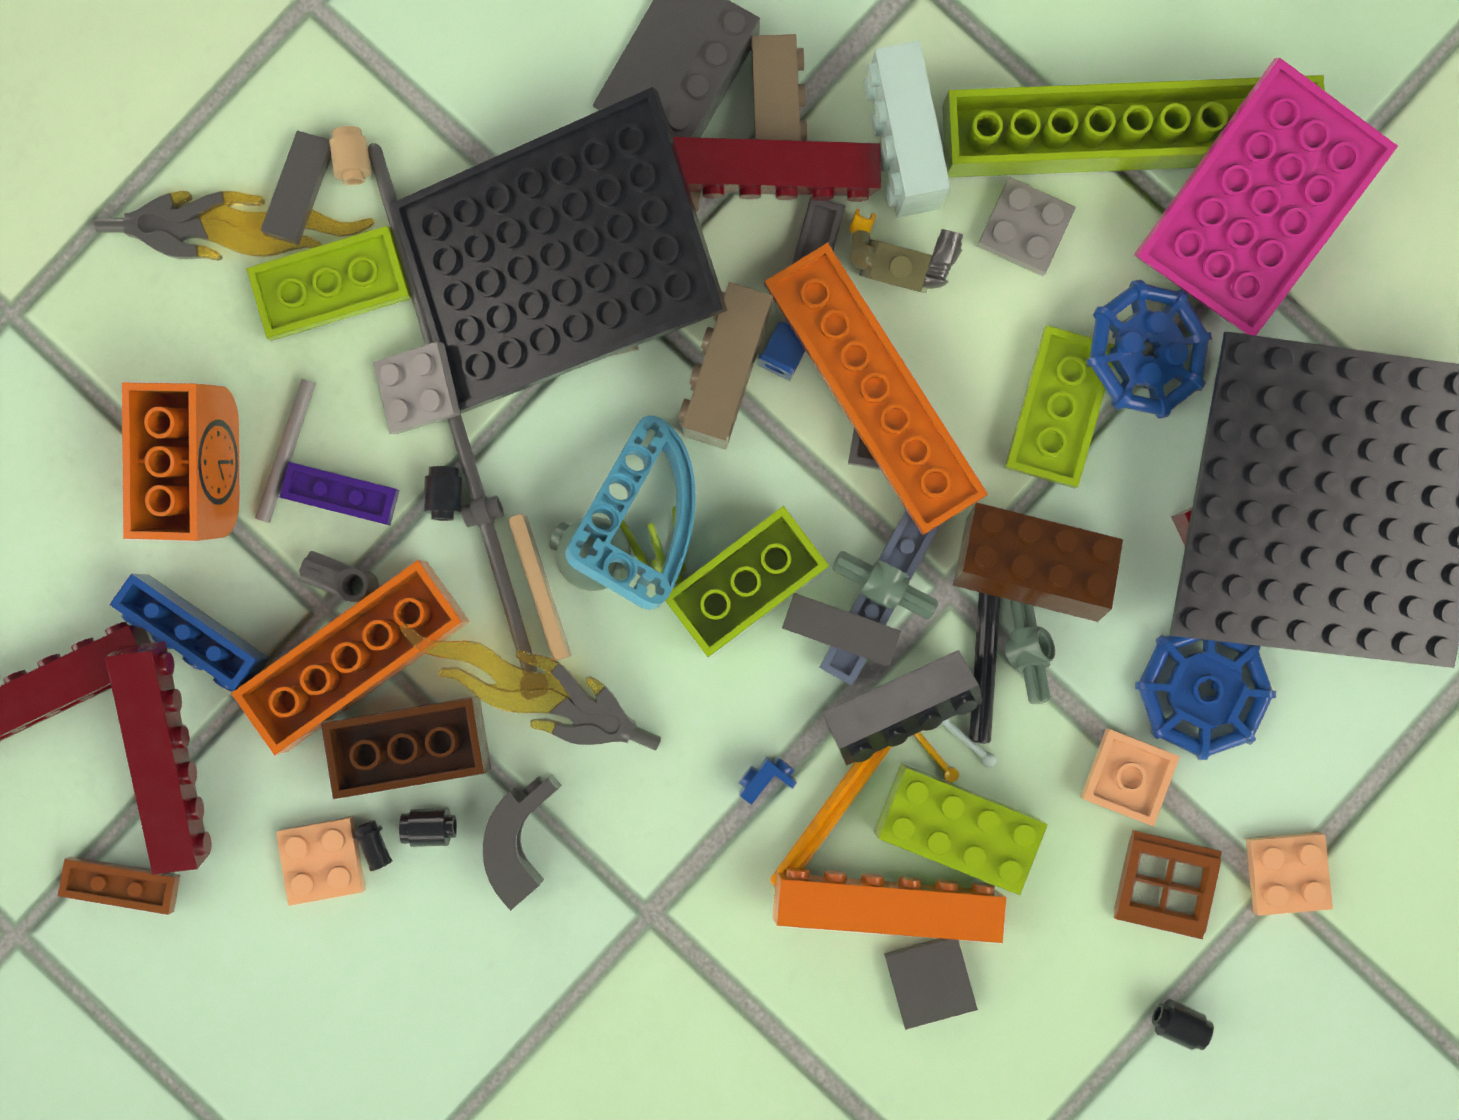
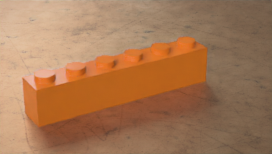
M794 867L787 868V873L776 872L772 918L777 926L1003 943L1007 897L995 890V885L974 882L972 883V888L958 887V882L937 879L935 885L921 884V879L907 876L899 877L898 882L884 881V876L869 873L862 874L861 879L847 878V873L832 870L824 871V876L809 875L810 871L807 869Z

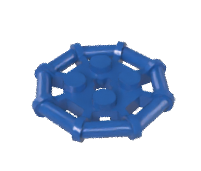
M1135 280L1130 283L1129 288L1103 307L1098 306L1094 311L1095 325L1090 358L1086 359L1087 366L1093 368L1110 395L1112 406L1116 409L1128 408L1151 413L1161 419L1168 417L1172 409L1194 392L1203 390L1206 384L1203 377L1209 340H1212L1211 332L1207 333L1187 300L1188 294L1182 289L1173 291L1145 284L1143 280ZM1145 300L1166 304L1163 311L1147 310ZM1131 304L1133 314L1123 322L1118 320L1116 315ZM1176 312L1191 334V337L1184 338L1173 318ZM1109 330L1113 332L1112 338H1116L1115 346L1110 348V354L1106 355ZM1145 340L1152 344L1154 349L1153 356H1144L1142 351L1146 348ZM1193 344L1188 372L1183 368V363L1188 358V348L1186 345ZM1108 362L1113 364L1123 380L1121 384L1108 365ZM1173 378L1182 383L1165 396L1163 385ZM1134 386H1144L1143 388L1149 390L1150 398L1133 395L1132 390Z
M1161 635L1155 640L1157 645L1139 682H1135V689H1139L1152 726L1151 734L1156 739L1162 738L1196 755L1198 760H1207L1210 755L1245 743L1251 745L1256 741L1255 734L1272 698H1276V691L1271 687L1259 653L1261 647L1216 641L1239 652L1231 660L1215 652V641L1172 635L1166 637ZM1203 640V651L1184 657L1177 649ZM1169 655L1176 664L1166 684L1156 683ZM1245 663L1248 665L1256 689H1248L1247 684L1243 683L1241 667ZM1207 680H1210L1212 682L1211 689L1215 691L1213 697L1206 696L1203 700L1200 697L1201 692L1198 690L1200 683L1205 684ZM1155 691H1166L1167 702L1171 706L1173 713L1166 719ZM1255 697L1244 722H1242L1238 716L1247 698ZM1181 720L1198 727V739L1173 727ZM1230 723L1235 730L1234 732L1211 739V729L1217 728L1216 726Z

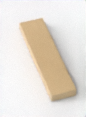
M524 514L510 517L509 523L553 660L557 661L570 657L572 654L528 517Z

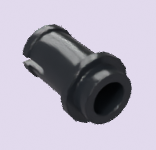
M375 820L354 829L356 836L353 837L355 842L359 841L370 871H375L393 862L380 833L383 828L381 825L377 826Z

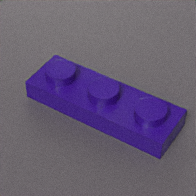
M289 462L279 498L391 526L400 490Z

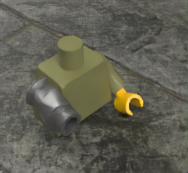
M856 209L849 230L853 233L850 260L854 267L861 269L860 276L921 293H927L928 289L940 288L949 283L946 278L951 270V266L955 264L962 252L961 241L963 234L941 229L933 255L870 239V232L876 220V215L871 213L869 218H865L859 214L860 209Z

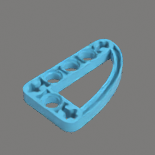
M646 416L638 422L565 551L566 559L574 569L647 610L660 607L669 597L688 550L695 514V479L688 451L677 432L663 419L656 416ZM652 429L655 431L654 438L646 448L641 443L645 439L647 431ZM663 449L670 462L675 479L676 515L668 553L661 572H658L610 544ZM626 456H638L643 461L644 468L640 471L631 469L626 463ZM613 483L621 484L626 488L628 497L624 500L614 498L609 492V485ZM595 513L607 515L611 521V528L607 530L597 528L592 521V515ZM588 537L596 539L589 550L590 555L586 558L579 556L580 548L585 544ZM618 562L624 565L628 574L627 578L624 580L613 578L609 573V564ZM636 574L640 575L641 577L636 581L637 584L633 588L630 587L629 584L636 577ZM650 583L656 586V594L652 598L646 595L647 586Z

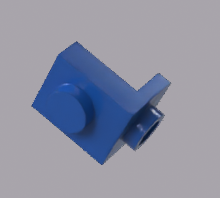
M766 757L757 769L751 765L741 777L738 783L743 787L739 791V796L752 805L774 776L793 789L797 784L796 779L792 777L795 770L779 757L774 762Z

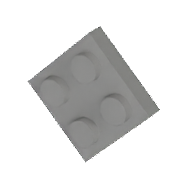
M1009 177L977 247L1044 276L1076 207Z
M434 342L373 362L390 434H400L461 415L444 343Z

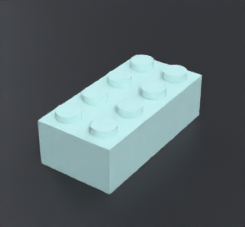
M920 40L875 49L872 63L867 65L868 78H864V90L867 101L873 100L875 113L871 114V124L874 136H880L883 148L881 149V171L888 172L890 185H886L889 207H895L897 218L939 210L951 187Z

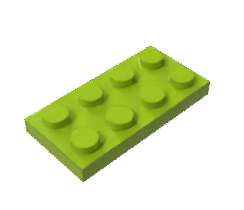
M388 226L246 268L266 338L270 341L411 299L393 235Z
M1048 325L1043 328L1004 469L1070 488H1078L1106 390L1093 368L1087 366L1086 359L1090 358L1093 338ZM1107 342L1106 355L1110 354V348H1113L1115 344ZM1108 362V365L1112 368L1113 364Z

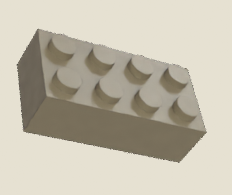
M732 282L728 283L726 292H722L727 311L713 317V320L716 321L714 328L707 327L701 345L703 349L702 355L705 356L703 364L695 363L689 383L691 384L690 390L693 391L691 400L684 398L678 416L679 425L682 426L684 437L725 450L727 449L771 313L773 295Z

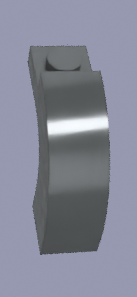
M553 774L545 781L541 776H538L524 788L523 792L527 795L526 798H523L516 788L509 791L495 807L485 829L483 838L485 871L495 893L510 911L538 888L544 880L523 852L521 832L529 814L562 786Z

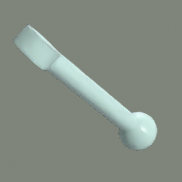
M949 719L942 721V725L982 758L984 766L990 768L996 764L997 759L994 754L986 753L950 722Z

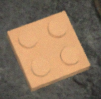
M1106 728L1080 798L1154 827L1180 756Z
M354 817L281 829L276 832L288 906L362 893L366 890L358 841L355 842L353 839L356 836L354 832Z
M1314 832L1246 838L1254 914L1261 916L1333 909L1325 834Z

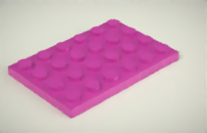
M1274 58L1134 253V256L1244 334L1256 336L1397 149L1398 145L1283 59Z

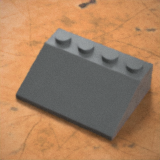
M653 0L593 103V107L601 110L653 87L658 91L672 137L701 138L749 55L752 47V36H758L760 33V17L729 0Z

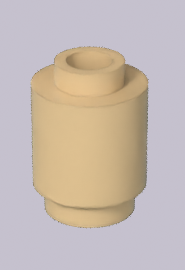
M342 126L332 130V138L329 140L334 177L342 180L345 185L364 183L365 178L372 174L367 138L362 135V130L355 126Z

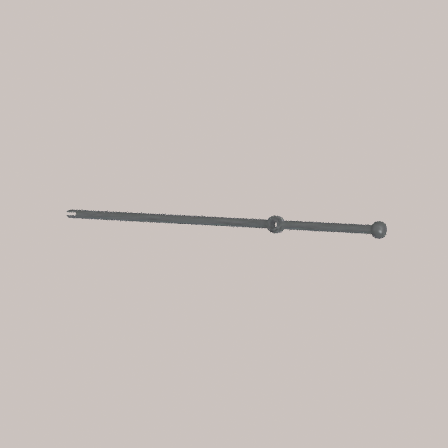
M371 143L368 146L369 158L424 343L428 345L433 343L390 205L397 201L382 148L376 143ZM462 416L449 418L447 420L471 497L470 504L461 507V514L467 527L477 525L480 528L524 675L520 680V690L526 698L545 694L549 687L548 679L542 672L537 670L494 526L495 519L504 516L501 501L497 495L487 498L484 493Z

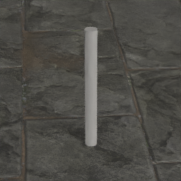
M301 379L255 519L268 523L271 521L287 466L291 461L316 386L314 382Z

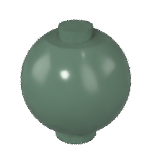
M592 517V521L597 528L602 530L611 528L610 520L602 517ZM583 518L576 520L571 525L565 522L560 523L552 533L549 546L552 550L556 551L557 565L564 578L575 587L583 590L599 591L607 589V587L574 569L566 559L565 551L567 545ZM618 527L610 544L631 555L629 541L623 530ZM589 536L585 544L580 548L579 556L586 558L590 555L589 550L596 539ZM618 562L609 564V573L613 578L624 580L628 574L624 565Z

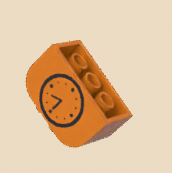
M122 382L123 539L200 541L228 536L236 524L240 502L239 415L231 392L224 386L196 383Z

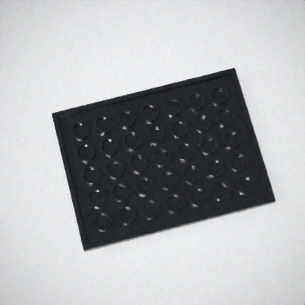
M653 87L390 204L433 343H444L461 414L727 311L658 91Z

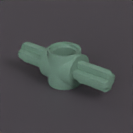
M841 551L833 563V571L862 585L860 591L863 596L892 610L898 604L925 619H930L938 606L937 599L908 585L910 579L906 573L885 562L876 561L872 566L845 551Z
M1011 600L1010 605L1015 630L1010 633V638L1005 642V653L1010 665L1017 671L1023 672L1029 703L1043 704L1050 700L1051 697L1045 668L1051 665L1050 661L1055 658L1054 641L1045 628L1037 626L1032 605Z

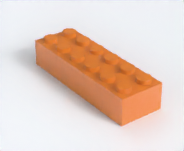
M417 560L231 694L274 756L293 749L321 729L322 723L335 719L470 621L429 563Z

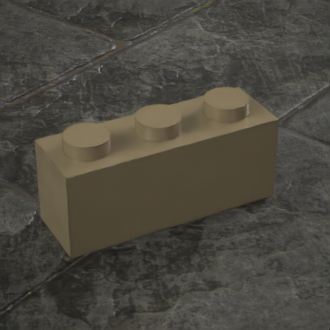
M796 34L752 36L755 139L807 141V121L800 120L799 107L806 106L805 84H798V71H804V48H797Z

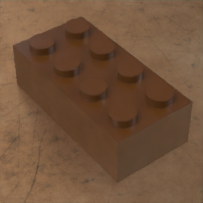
M976 502L966 518L953 586L1098 622L1112 610L1123 539Z
M480 696L333 720L321 724L333 799L479 775L491 770Z

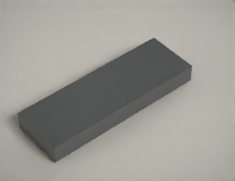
M296 131L260 230L265 236L296 245L300 244L331 158L329 139Z
M797 593L793 594L782 625V629L886 666L890 664L901 633L900 630Z

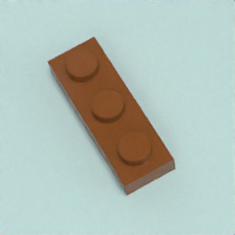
M68 857L64 859L57 896L169 915L175 909L181 875L173 873L152 875V871L149 869Z

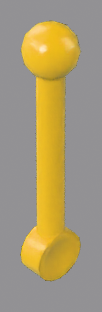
M921 732L914 734V737L943 770L944 779L948 782L957 781L959 777L958 771L954 767L947 765Z

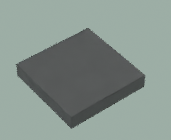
M939 938L884 953L905 1030L978 1010L959 940Z

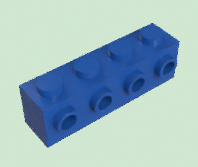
M131 573L109 604L122 613L121 617L126 622L153 635L152 639L155 642L165 641L166 647L174 649L183 655L182 659L188 665L195 669L206 671L214 677L213 681L217 685L228 691H235L259 674L270 659L150 575Z

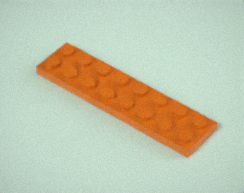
M828 243L764 281L767 291L770 295H773L774 302L922 536L988 495Z

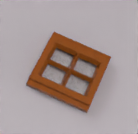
M1132 830L1117 892L1113 918L1203 940L1221 865L1222 851Z

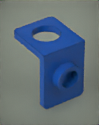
M782 321L778 322L763 354L760 353L757 365L791 381L805 353V349L789 324Z

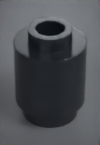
M450 466L429 467L428 475L425 476L424 512L431 514V520L453 521L454 514H461L462 477H459V468Z
M448 808L411 809L409 813H402L400 816L399 836L402 844H410L411 847L448 846L450 839L455 838L457 835V819L455 815H450Z
M1168 999L1164 1004L1159 1003L1152 1016V1023L1155 1025L1157 1035L1190 1050L1196 1048L1204 1050L1212 1039L1214 1025L1211 1021L1207 1020L1206 1015L1172 999Z

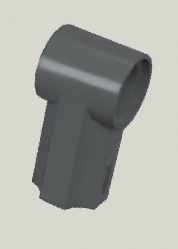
M315 551L309 552L307 557L303 559L299 569L300 581L335 594L345 601L359 602L379 588L377 577L370 571L358 569ZM360 576L364 584L361 593L355 595L351 588L352 582L356 577Z

